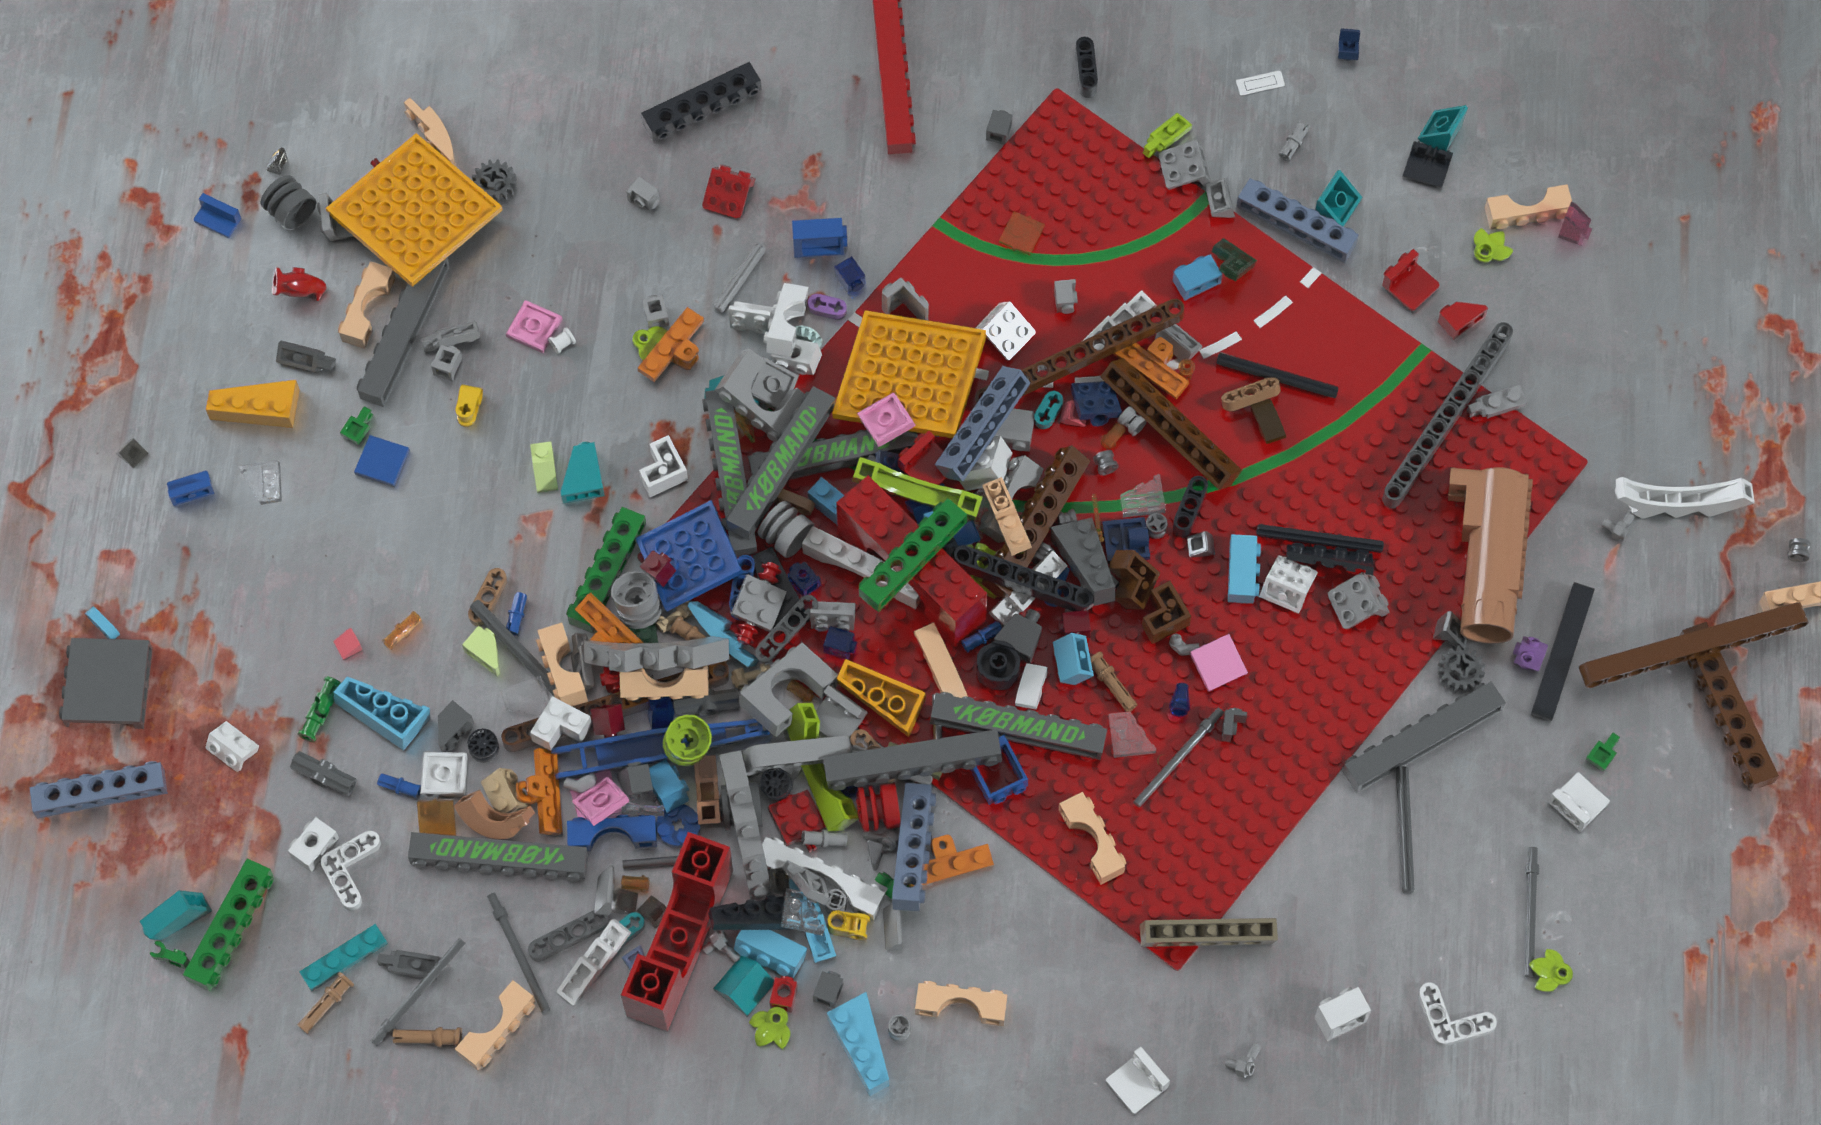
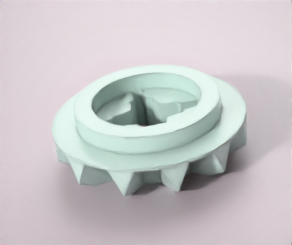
M794 326L796 327V339L818 343L819 348L821 347L823 340L815 330L807 326Z

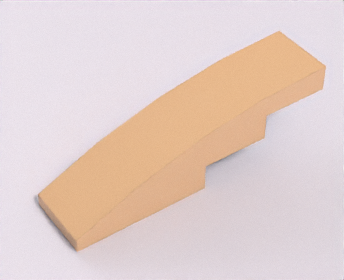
M932 623L914 631L940 692H948L959 698L967 696L962 681L935 624Z

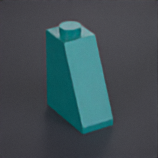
M581 442L573 446L561 488L563 504L605 496L595 442Z
M178 890L141 919L140 923L146 937L152 940H163L212 912V909L203 893Z

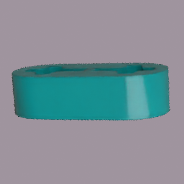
M1048 392L1036 410L1034 423L1038 428H1049L1062 409L1063 396L1059 392ZM1054 398H1056L1057 403H1054L1053 406L1050 408V400H1054ZM1047 412V420L1041 422L1040 417H1043Z
M633 912L619 921L624 927H630L628 930L631 931V934L621 947L644 930L645 922L641 914ZM632 919H633L634 921L639 920V922H638L639 927H637V928H636L635 926L630 927V926H631V922H630V921H631Z

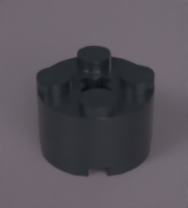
M996 640L980 649L976 665L979 682L993 690H1007L1016 682L1020 672V657L1013 645L1005 641Z

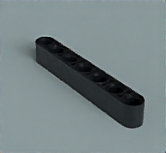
M965 545L958 546L949 555L967 574L1073 612L1084 611L1093 602V595L1088 589ZM957 553L964 557V561H960L957 558ZM977 561H981L984 564V569L977 565ZM997 568L1002 569L1005 575H1000ZM1017 575L1022 576L1025 582L1021 583L1018 580ZM1037 582L1044 585V590L1039 589ZM1057 589L1063 591L1064 597L1059 596ZM1077 596L1084 600V605L1078 602Z
M1577 582L1573 583L1532 708V715L1550 721L1553 720L1595 588Z

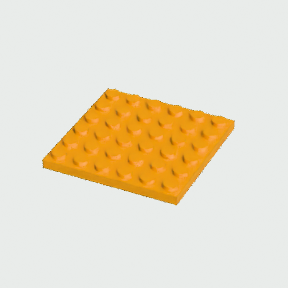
M417 133L326 207V211L334 220L412 287L503 211L502 206Z
M865 311L832 412L833 418L862 423L857 414L858 412L894 392L915 423V427L908 431L924 434L930 431L936 436L953 438L960 427L985 343L986 330Z

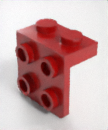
M720 164L719 167L711 169L702 206L707 210L740 218L749 187L754 186L756 178L750 177L751 173L742 170H739V173L733 172L731 167Z
M1414 249L1408 254L1406 252L1402 254L1394 267L1391 265L1386 269L1383 274L1384 280L1382 284L1388 292L1410 311H1415L1440 285L1436 279L1417 264L1419 253Z
M930 431L925 435L923 433L918 435L914 440L915 444L910 449L906 447L899 454L898 467L908 476L936 485L941 484L946 479L935 466V463L944 451L934 442L935 436Z

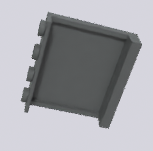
M71 638V644L67 646L66 650L67 658H69L68 666L64 668V677L66 678V686L62 687L64 703L59 709V718L62 719L66 727H69L70 722L133 724L135 729H144L153 650L149 640Z

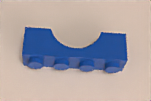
M648 813L639 814L638 817H629L628 815H618L616 818L606 817L595 826L582 817H576L571 821H567L568 846L587 847V851H592L594 844L599 838L607 834L617 833L629 838L635 849L657 847L656 818Z

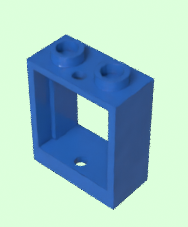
M842 218L792 221L794 258L844 255V247H848L847 225H842Z
M1005 735L999 737L1001 753L1005 754L1018 781L991 793L977 766L970 769L989 805L992 803L999 804L1007 796L1013 793L1015 795L1020 794L1028 787V778Z

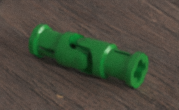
M325 676V683L321 691L316 694L315 702L311 705L305 717L306 722L302 730H299L297 733L302 739L310 742L316 741L315 736L320 726L324 725L330 710L329 707L335 702L333 692L341 684L335 678Z

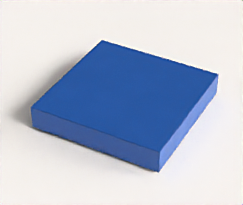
M369 435L354 473L355 475L395 487L410 449L409 447Z

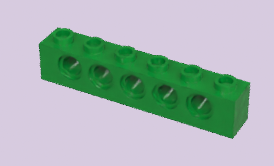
M949 498L943 503L939 502L933 509V513L920 521L919 528L914 533H908L903 540L904 543L899 548L895 547L889 553V558L884 563L880 562L875 567L874 573L869 578L865 577L860 582L859 596L879 613L967 523V514ZM944 521L946 525L941 527L936 525V523ZM924 536H929L932 539L926 542L923 541L921 538ZM909 551H914L917 553V555L911 557L908 556L906 553ZM900 566L902 570L895 572L891 568ZM879 581H885L887 585L884 587H880L877 585V583Z
M621 507L619 513L616 512L612 519L613 525L610 531L607 530L603 537L604 543L601 549L598 548L595 552L593 559L595 562L592 567H588L584 577L586 580L583 586L580 585L575 595L577 598L574 604L571 603L566 612L570 625L593 633L595 628L575 608L589 593H592L604 606L607 605L611 597L613 583L622 575L637 544L636 538L641 536L646 526L644 515L625 507ZM621 530L629 531L626 535L618 534ZM612 548L619 549L617 553L609 552ZM604 566L610 567V570L606 572H603L600 569ZM593 585H601V588L598 590L591 589Z
M248 858L246 859L183 973L186 981L208 991H211L213 986H217L223 967H227L230 963L231 952L234 947L237 948L242 940V932L252 922L254 910L261 906L265 890L270 889L273 884L274 875L270 868ZM256 883L257 886L254 890H247L249 884ZM241 902H245V903H246V906H245L244 909H242V910H237V909H236V907H237V905H238L239 903H241ZM229 922H236L232 929H225ZM217 942H225V945L222 948L215 949V945ZM207 961H214V965L211 968H204Z

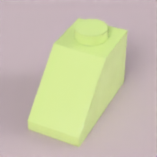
M551 441L530 444L537 493L558 490L554 451Z
M478 626L462 644L464 653L498 677L500 675L498 646L495 639L496 635L488 628L484 630Z

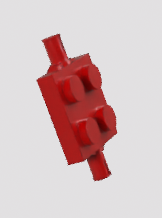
M808 789L797 794L790 795L789 793V796L768 806V811L786 846L801 842L803 830L814 832L826 830L824 821ZM805 844L809 853L817 849L815 845Z

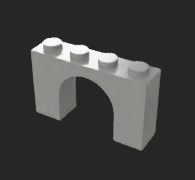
M751 348L740 352L715 391L723 401L732 404L739 414L750 419L754 427L762 429L770 440L777 442L781 437L780 432L783 426L790 423V418L795 408H800L804 393L798 388L788 391L775 411L771 412L760 408L753 399L751 385L765 360Z
M801 643L797 647H792L781 660L777 659L768 671L761 672L752 684L745 685L740 691L739 705L773 736L777 737L791 725L793 713L774 697L771 691L772 688L780 681L794 679L806 684L823 699L827 695L824 693V690L828 685L837 687L838 674L806 645Z

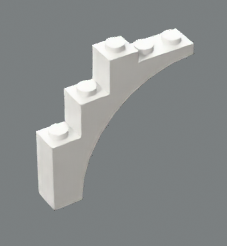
M1624 477L1615 479L1617 499L1628 504L1632 514L1642 519L1664 512L1678 518L1698 511L1711 517L1754 504L1752 483L1743 478L1693 487H1663L1634 482Z

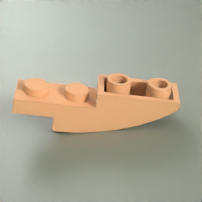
M408 98L404 102L406 116L411 121L415 120L418 123L419 129L424 133L426 142L456 166L451 140L441 119L430 106L422 110L411 98Z
M1000 477L983 484L982 487L1011 555L1032 548L1003 478Z

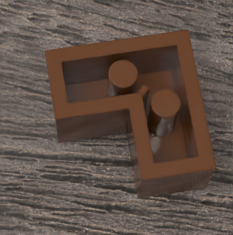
M1116 550L1109 564V570L1121 579L1115 592V600L1125 609L1144 610L1160 572L1135 550Z
M1171 581L1151 590L1150 600L1157 611L1143 617L1142 628L1151 643L1154 644L1190 626L1191 614Z

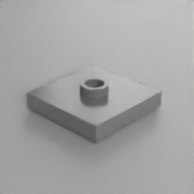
M763 356L761 358L765 360V363L752 381L751 393L753 399L776 410L787 392L794 389L799 375Z

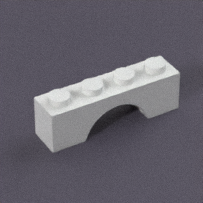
M784 283L782 291H778L776 303L778 304H774L772 310L773 318H769L768 322L769 332L765 331L763 343L767 344L766 353L791 357L795 346L796 327L790 325L787 321L794 317L804 316L808 303L809 287Z

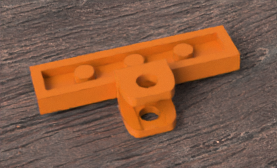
M687 307L639 365L638 372L655 383L672 360L681 368L691 370L699 360V349L689 340L703 324L704 318Z
M1120 335V337L1116 341H1120L1124 337ZM1162 337L1155 339L1147 351L1137 343H1134L1113 353L1119 359L1124 358L1142 376L1174 399H1177L1189 385L1188 380L1167 366L1173 357V345Z
M589 593L575 608L598 631L590 640L611 643H643L592 593Z
M537 748L534 750L535 775L526 778V781H520L516 784L517 799L523 803H537L540 834L559 836L563 832L559 779L555 777L558 773L557 754H552L548 749ZM523 788L527 790V795L523 794Z
M947 834L931 840L930 847L934 859L929 860V864H925L924 870H927V884L988 867L994 865L988 844L957 852L952 837ZM940 841L946 844L944 849L939 847ZM911 865V866H908V867H909V868H914V867H916V865Z

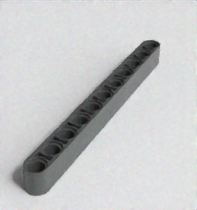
M1501 322L1495 326L1384 490L1382 501L1386 507L1396 508L1401 504L1508 347L1513 334V328L1510 324ZM1503 333L1507 337H1501L1498 334ZM1487 349H1493L1496 353H1490ZM1476 365H1483L1485 368L1480 369ZM1465 381H1472L1474 384L1469 385ZM1459 396L1463 398V400L1458 401L1455 399V397ZM1444 413H1451L1452 417H1447ZM1437 428L1440 429L1442 432L1436 433L1433 431V429ZM1426 444L1429 445L1431 448L1425 449L1422 447V445ZM1410 461H1418L1420 465H1413ZM1400 477H1406L1409 481L1404 482L1400 480ZM1395 493L1398 497L1392 498L1388 494Z

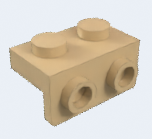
M499 768L481 781L493 809L501 813H513L518 808L529 806V803H523L517 799L516 784L518 783V777L511 769Z

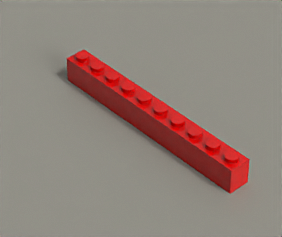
M872 0L888 155L912 153V145H916L915 132L911 133V127H914L913 114L909 115V109H912L911 96L907 97V91H910V80L905 78V73H908V61L903 59V55H907L906 43H902L901 40L902 37H905L904 25H900V20H903L902 7L898 8V2H901V0Z

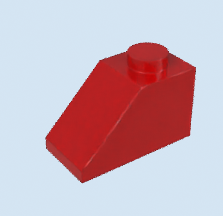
M1455 302L1451 306L1446 305L1440 310L1438 323L1455 340L1484 319L1488 307L1480 304Z

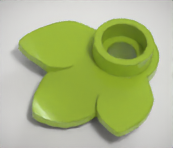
M1480 228L1474 235V243L1476 245L1474 256L1480 262L1487 263L1491 260L1503 261L1511 256L1513 249L1504 246L1505 234L1503 231L1488 235L1484 229Z
M653 326L648 330L641 329L634 333L632 342L638 349L639 357L642 360L647 357L668 330L663 327ZM641 336L646 338L645 342L640 340Z
M1546 949L1545 958H1537L1529 963L1530 968L1540 976L1535 985V989L1539 991L1551 992L1558 985H1566L1572 980L1573 971L1571 967L1564 963L1560 953L1555 950ZM1563 970L1566 976H1560L1558 971Z
M773 1007L768 1012L759 1011L751 1017L749 1024L757 1028L755 1032L757 1046H765L774 1041L779 1048L783 1049L789 1042L791 1032L786 1025L788 1023V1014L783 1008ZM775 1014L780 1015V1021L777 1023L773 1020Z

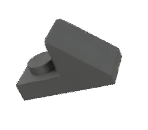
M1448 611L1438 619L1433 635L1434 640H1448L1455 648L1460 646L1461 650L1465 649L1467 638L1460 633L1461 621L1452 611Z

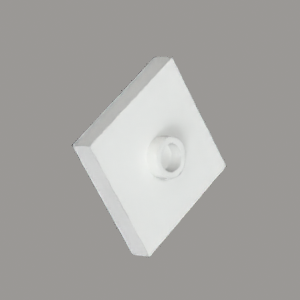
M423 752L420 794H426L427 796H433L434 794L454 797L465 796L468 754Z

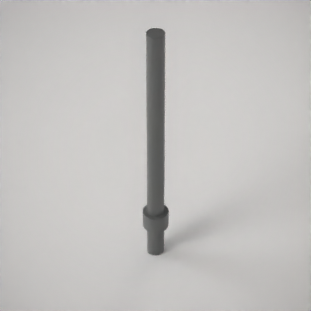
M1217 708L1208 719L1205 718L1200 723V728L1133 801L1137 807L1140 808L1203 736L1206 733L1209 734L1214 729V724L1224 714L1222 709Z
M1529 847L1528 864H1526L1528 891L1525 977H1534V971L1530 968L1529 963L1534 960L1536 890L1537 875H1539L1537 847Z
M496 893L489 894L487 897L494 910L492 913L495 920L499 921L541 1012L545 1013L550 1008L507 919V911L505 907L501 906Z
M457 939L389 1019L386 1018L380 1030L370 1040L373 1044L378 1046L388 1033L391 1034L397 1022L466 944L463 940Z

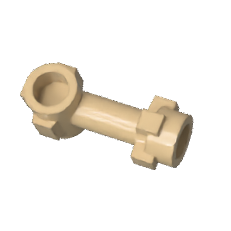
M689 601L675 607L676 611L668 617L664 618L661 616L655 624L661 633L669 632L671 629L670 625L679 616L687 620L693 615L688 607Z
M760 664V669L746 673L743 668L733 670L731 672L733 686L737 689H742L748 684L747 681L754 680L761 672L768 671L771 668L770 664Z

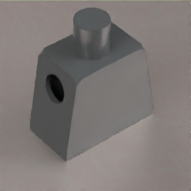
M1032 609L1028 610L1025 617L1014 614L996 635L994 641L1000 640L1010 643L1017 651L1020 660L1031 664L1042 633V627L1036 623L1040 614Z

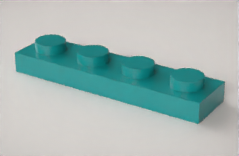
M374 924L305 967L299 973L312 992L338 976L339 972L346 971L388 943L377 925Z

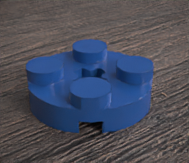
M684 804L668 813L662 810L656 821L660 839L664 844L672 848H682L688 832L696 835L700 833L698 814L691 807ZM681 821L684 828H679L678 831H675L673 823Z

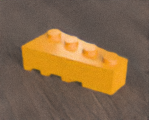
M296 380L209 390L206 412L210 420L293 428L300 389Z
M845 659L837 677L838 684L909 737L926 700L925 692Z

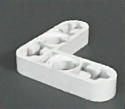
M366 831L327 852L321 858V866L343 906L350 911L357 910L361 906L362 898L346 867L376 852L380 848L381 841L379 835L374 831ZM367 838L374 840L373 846L366 844ZM357 843H361V846L364 849L363 852H361L360 847ZM350 847L356 848L357 853L354 857L348 858L345 856L346 849ZM329 859L335 861L334 864L338 870L335 873L331 866L328 865ZM340 876H345L348 879L346 885L342 887L335 884L336 879ZM347 890L350 891L353 898L356 897L354 904L347 902L348 897L345 893Z
M1431 982L1421 986L1418 993L1419 1000L1433 1040L1437 1045L1442 1047L1490 1034L1495 1029L1497 1020L1489 1012L1479 1013L1450 1022L1438 986ZM1426 989H1429L1430 992L1434 991L1432 996L1434 1004L1429 1007L1427 1005L1431 1002L1428 995L1424 996ZM1433 1009L1440 1010L1442 1018L1434 1020L1430 1016V1011ZM1483 1018L1486 1021H1491L1489 1028H1486L1485 1025L1478 1026V1032H1476L1475 1025L1481 1024ZM1446 1023L1442 1026L1443 1032L1449 1034L1446 1040L1443 1037H1438L1441 1033L1440 1027L1437 1026L1435 1028L1434 1026ZM1461 1024L1469 1025L1471 1033L1468 1035L1461 1034L1459 1026Z

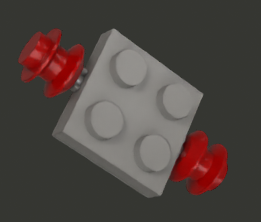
M767 562V564L761 565L764 569L763 573H758L761 580L750 575L745 576L730 614L746 622L739 624L738 628L741 631L734 634L737 641L743 645L755 642L752 636L757 635L758 631L754 626L770 632L776 621L786 591L771 585L778 583L775 576L782 573L779 570V566L775 563Z

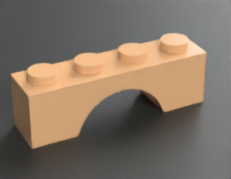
M1567 184L1547 188L1544 199L1532 206L1519 205L1511 200L1508 195L1487 198L1484 208L1490 229H1504L1512 225L1523 226L1529 222L1537 221L1541 223L1553 218L1564 219L1571 215L1573 202Z
M371 261L362 272L360 286H356L353 302L348 304L346 318L340 322L338 328L342 342L364 349L373 332L370 321L364 317V310L367 304L374 298L389 295L396 279L395 272L390 267Z
M1821 581L1764 592L1759 601L1762 611H1768L1796 602H1800L1803 609L1821 606Z
M558 623L537 630L540 639H536L539 652L544 651L545 655L541 656L545 669H550V672L547 673L550 685L555 684L556 687L553 690L554 697L570 706L588 702L579 672H569L560 667L564 656L571 651L563 624Z
M708 665L695 669L685 668L678 678L668 682L654 680L645 672L644 668L620 672L621 698L626 697L627 700H637L639 697H648L650 700H656L665 696H669L670 699H680L682 696H691V698L699 699L703 698L704 695H708L709 692Z
M1081 792L1059 803V812L1069 829H1083L1089 832L1096 840L1098 850L1091 859L1090 866L1100 884H1103L1124 873L1126 860L1122 853H1117L1114 848L1116 844L1111 834H1106L1104 830L1105 824L1101 816H1096L1094 813L1092 800L1090 797H1085L1084 793Z
M514 980L511 981L499 996L503 1007V1015L499 1024L493 1030L486 1033L469 1032L455 1048L457 1055L476 1070H479L481 1066L485 1067L490 1062L491 1054L505 1044L506 1036L510 1032H515L521 1023V1018L524 1015H529L535 1007L534 996Z
M924 981V983L918 984L915 1015L938 1017L945 1007L955 1003H963L971 1006L978 1013L982 1024L1004 1026L1007 995L1003 994L1002 991L990 990V992H984L977 987L961 989L958 985L954 984L939 986L932 981Z

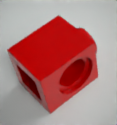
M788 976L775 977L770 998V1009L781 1007L786 1012L792 1013L798 988L797 981ZM782 989H787L790 991V994L787 997H781L778 995V992Z

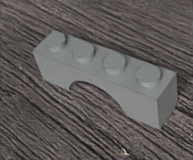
M1025 455L1013 458L1008 465L1004 483L1011 499L1018 489L1035 487L1044 470ZM990 506L981 518L982 523L979 530L997 543L1004 542V537Z

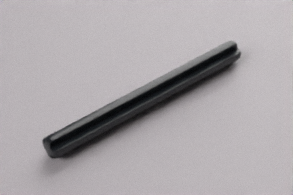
M1222 352L1217 357L1216 363L1218 365L1263 378H1276L1280 383L1331 398H1336L1339 387Z
M1258 524L1256 531L1257 536L1355 550L1362 549L1382 553L1384 548V542L1380 540Z

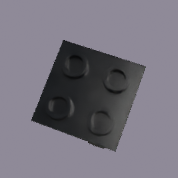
M1414 141L1403 177L1442 188L1453 153L1449 152L1450 150H1437V146L1433 148L1432 145L1428 146L1420 143V141Z

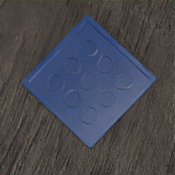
M712 500L636 538L644 560L652 550L659 555L663 552L671 559L670 564L676 569V572L664 587L655 582L659 597L666 611L743 574V570Z

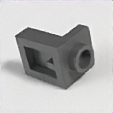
M1239 708L1225 710L1221 741H1231L1232 735H1236L1237 722L1245 723L1247 712Z

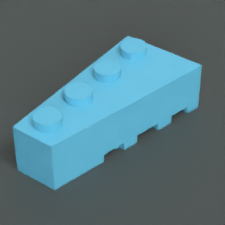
M346 677L333 692L336 705L403 751L430 720L429 707L413 704V701L405 698L404 700L393 696L392 693L379 691L371 685L350 677Z
M867 992L827 1012V1020L869 1096H872L889 1086V1076Z

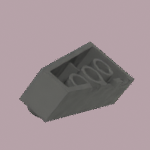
M1087 518L1051 527V542L1057 547L1063 560H1066L1071 568V572L1078 578L1081 586L1092 593V603L1094 606L1115 601V585L1093 519Z

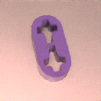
M814 294L808 299V309L814 315L840 320L847 314L846 303L839 298ZM819 301L821 305L815 308L814 304ZM837 306L841 307V310L834 312Z

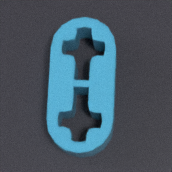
M94 606L85 613L88 619L108 639H116L120 635L118 630Z

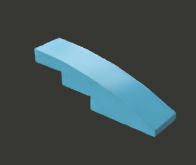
M698 601L689 602V609L710 636L729 639V654L747 667L757 665L758 659L756 656L743 649L744 645L739 643L734 636L735 633L729 630L733 622Z
M792 879L787 880L814 962L817 963L836 957L819 903L809 901Z

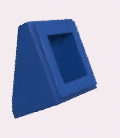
M973 520L968 521L953 536L958 546H967L981 540Z

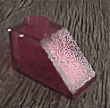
M1574 202L1570 203L1558 238L1581 246L1584 239H1589L1593 228L1589 227L1591 219Z

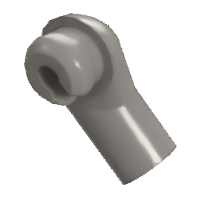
M1173 634L1170 637V647L1181 656L1190 655L1191 651L1199 648V643L1186 644L1183 642L1179 634Z
M588 773L579 780L567 777L563 787L584 793L596 784L597 777L593 773Z

